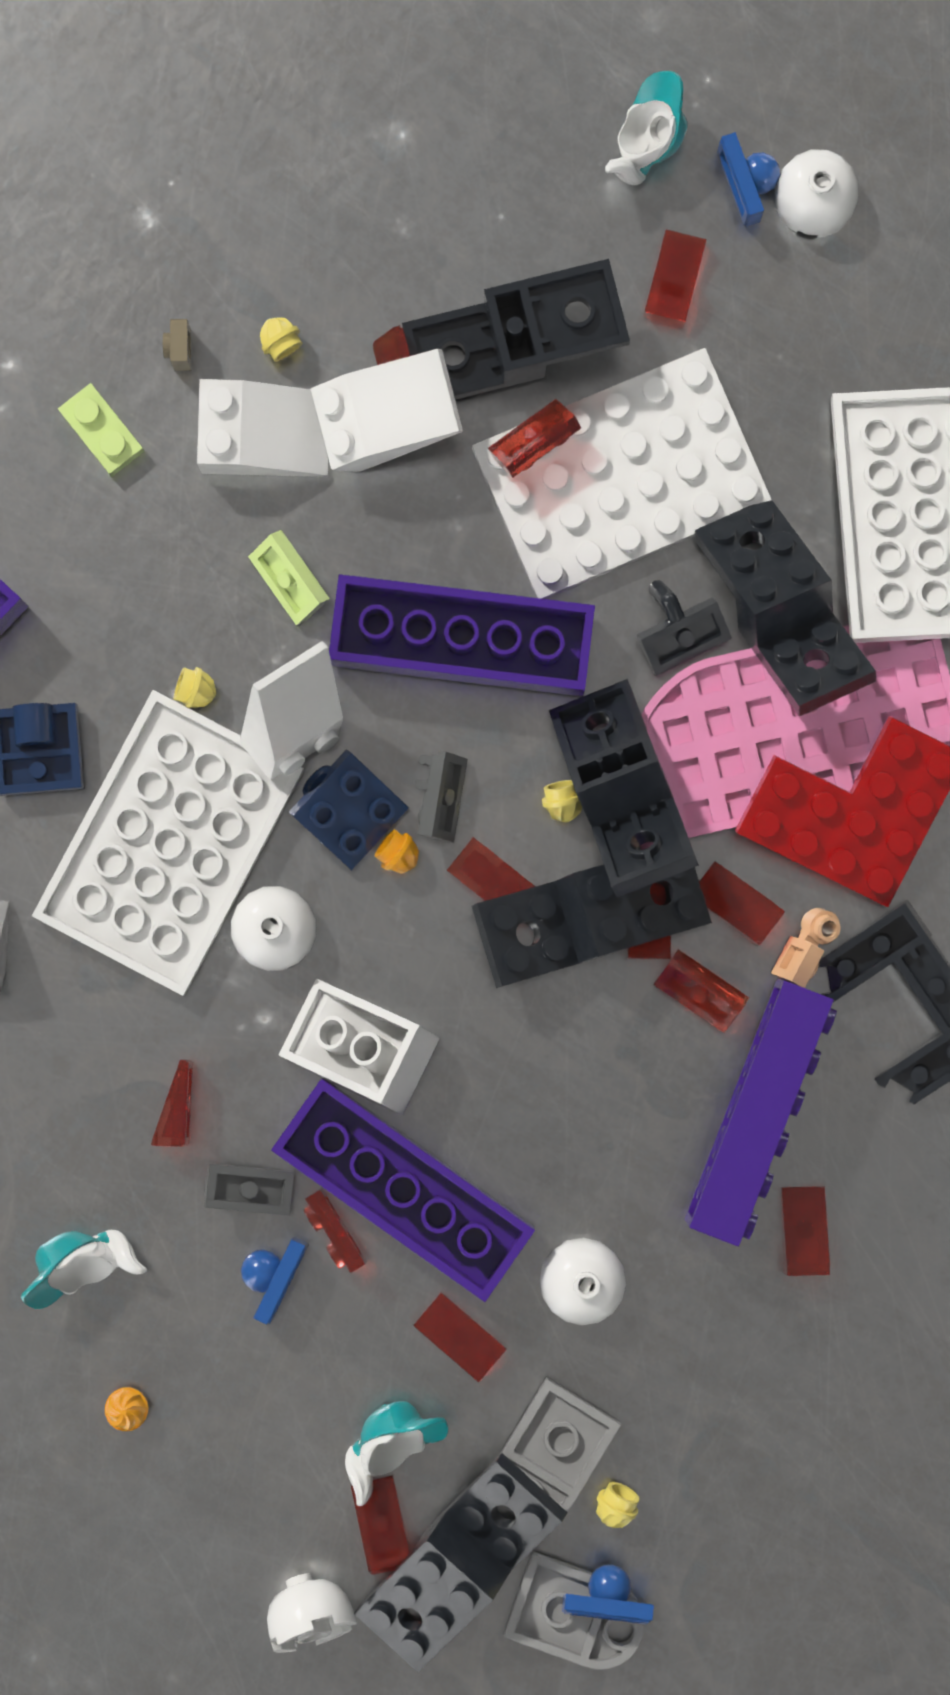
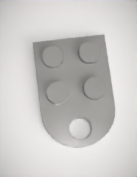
M546 1377L501 1453L567 1511L576 1501L620 1428L621 1423Z
M532 1551L503 1637L587 1668L603 1670L623 1664L636 1652L643 1637L644 1624L631 1623L633 1626L632 1636L625 1642H616L608 1635L609 1626L615 1620L564 1614L562 1612V1605L565 1594L591 1597L588 1590V1582L593 1572ZM631 1592L627 1601L639 1603Z

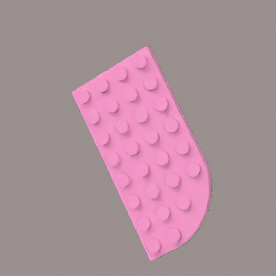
M849 625L843 626L850 635ZM941 639L856 643L876 670V682L802 716L797 714L752 648L707 658L691 664L677 673L658 690L641 715L668 780L689 839L736 828L773 755L850 792L889 716L950 746V674ZM812 660L806 664L807 667L821 669L827 665L822 660ZM653 842L640 845V850L648 849Z

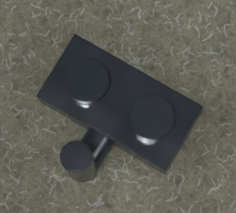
M655 580L650 584L649 591L662 605L667 620L637 634V638L650 668L656 676L732 639L720 607L713 597L683 611L677 596L663 581Z

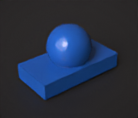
M736 132L722 136L717 154L742 222L746 227L760 223L764 208L759 194H766L776 187L781 175L780 166L773 156L764 152L753 153L745 158Z
M294 1236L282 1260L273 1252L264 1249L256 1250L244 1259L241 1267L243 1282L252 1291L266 1292L253 1317L254 1319L266 1325L272 1322L308 1248L307 1242Z
M613 1564L603 1565L592 1573L588 1582V1590L591 1597L565 1594L563 1596L562 1612L567 1615L646 1625L653 1620L654 1605L627 1601L632 1590L631 1580L621 1567Z

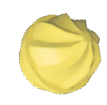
M286 318L268 319L260 332L262 351L264 354H270L275 362L288 357L303 344L298 336L300 330Z
M196 667L194 670L183 668L175 687L173 699L182 702L183 706L189 709L205 707L210 704L216 696L214 680L201 668Z
M572 780L554 782L543 788L545 797L542 799V805L550 813L552 819L570 822L581 813L582 805Z
M610 1482L607 1488L601 1490L597 1496L598 1506L596 1513L600 1517L601 1522L606 1526L623 1528L636 1518L638 1514L637 1504L640 1500L639 1496L626 1485Z

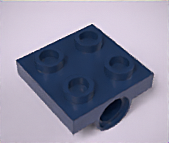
M28 703L15 705L13 708L0 709V796L84 789L78 705L76 703L53 705L49 703Z
M346 749L331 766L325 765L320 767L308 778L302 789L304 796L293 806L289 813L352 871L409 807L355 755Z

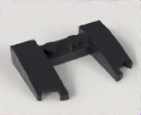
M906 900L822 957L818 968L827 966L831 992L822 993L821 995L834 999L833 1002H835L892 963L896 965L941 1030V1033L877 1075L874 1079L878 1085L884 1088L889 1080L892 1079L910 1089L914 1094L909 1102L916 1104L950 1082V964L931 938L932 934L909 900Z

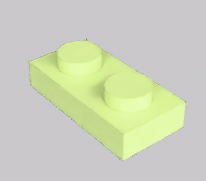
M91 383L58 408L62 416L111 477L145 452Z
M282 530L270 534L248 556L296 625L307 621L330 599Z

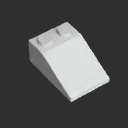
M442 349L427 351L347 373L311 388L331 470L361 472L463 432Z
M200 379L197 465L202 474L328 477L329 458L311 389L245 380Z
M323 641L252 685L240 743L270 780L281 773H284L286 776L292 774L303 765L306 757L315 751H318L319 754L326 752L339 740L338 735L343 715L329 650Z
M316 978L279 1056L370 1101L403 1115L440 1038L414 1022Z

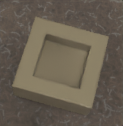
M170 319V333H163L164 358H170L174 371H192L191 328L187 319Z

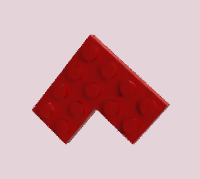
M889 716L850 792L773 755L735 831L885 907H889L950 791V746Z

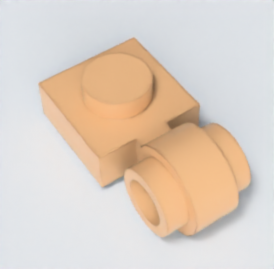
M822 908L811 909L803 916L799 937L790 936L771 974L803 988L813 978L824 953V950L819 948L818 945L831 943L838 937L841 930L836 914Z

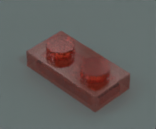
M555 399L488 447V450L494 460L514 478L522 471L532 467L537 460L552 449L564 444L570 436L581 429V426L575 415L560 401Z
M474 837L447 869L448 873L484 901L536 887Z
M679 949L653 984L723 1033L732 1024L750 998Z
M323 1188L305 1198L309 1207L304 1209V1213L316 1232L322 1228L332 1242L326 1246V1249L336 1266L340 1269L346 1265L349 1272L352 1273L365 1265L367 1260Z
M442 1291L413 1324L417 1330L478 1382L507 1350V1347Z

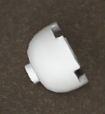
M811 149L796 155L782 169L775 187L774 205L780 219L791 231L796 233L800 231L807 235L826 237L838 232L850 221L858 203V179L853 167L841 155L829 150Z
M264 886L248 893L236 906L231 919V938L237 952L250 965L266 971L285 970L298 964L311 951L316 938V919L309 904L297 892L282 886ZM271 919H275L277 924L273 923ZM266 929L271 932V935H267V932L264 930Z
M587 1238L567 1240L555 1248L543 1262L539 1277L541 1295L551 1312L565 1322L581 1326L599 1323L612 1315L623 1300L626 1287L624 1267L615 1252L600 1241Z
M310 1573L288 1579L286 1581L287 1589L279 1592L269 1605L267 1616L268 1633L273 1652L276 1653L297 1651L294 1642L304 1644L315 1641L316 1645L323 1644L352 1630L351 1625L357 1624L352 1605L346 1593L337 1584L328 1580H312Z

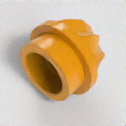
M394 829L382 840L374 856L382 862L381 867L386 871L391 870L402 874L417 865L419 850L411 835L408 833L402 835Z
M122 1387L115 1390L108 1397L105 1404V1416L108 1422L120 1431H132L140 1427L146 1420L149 1410L146 1397L139 1390L132 1387Z

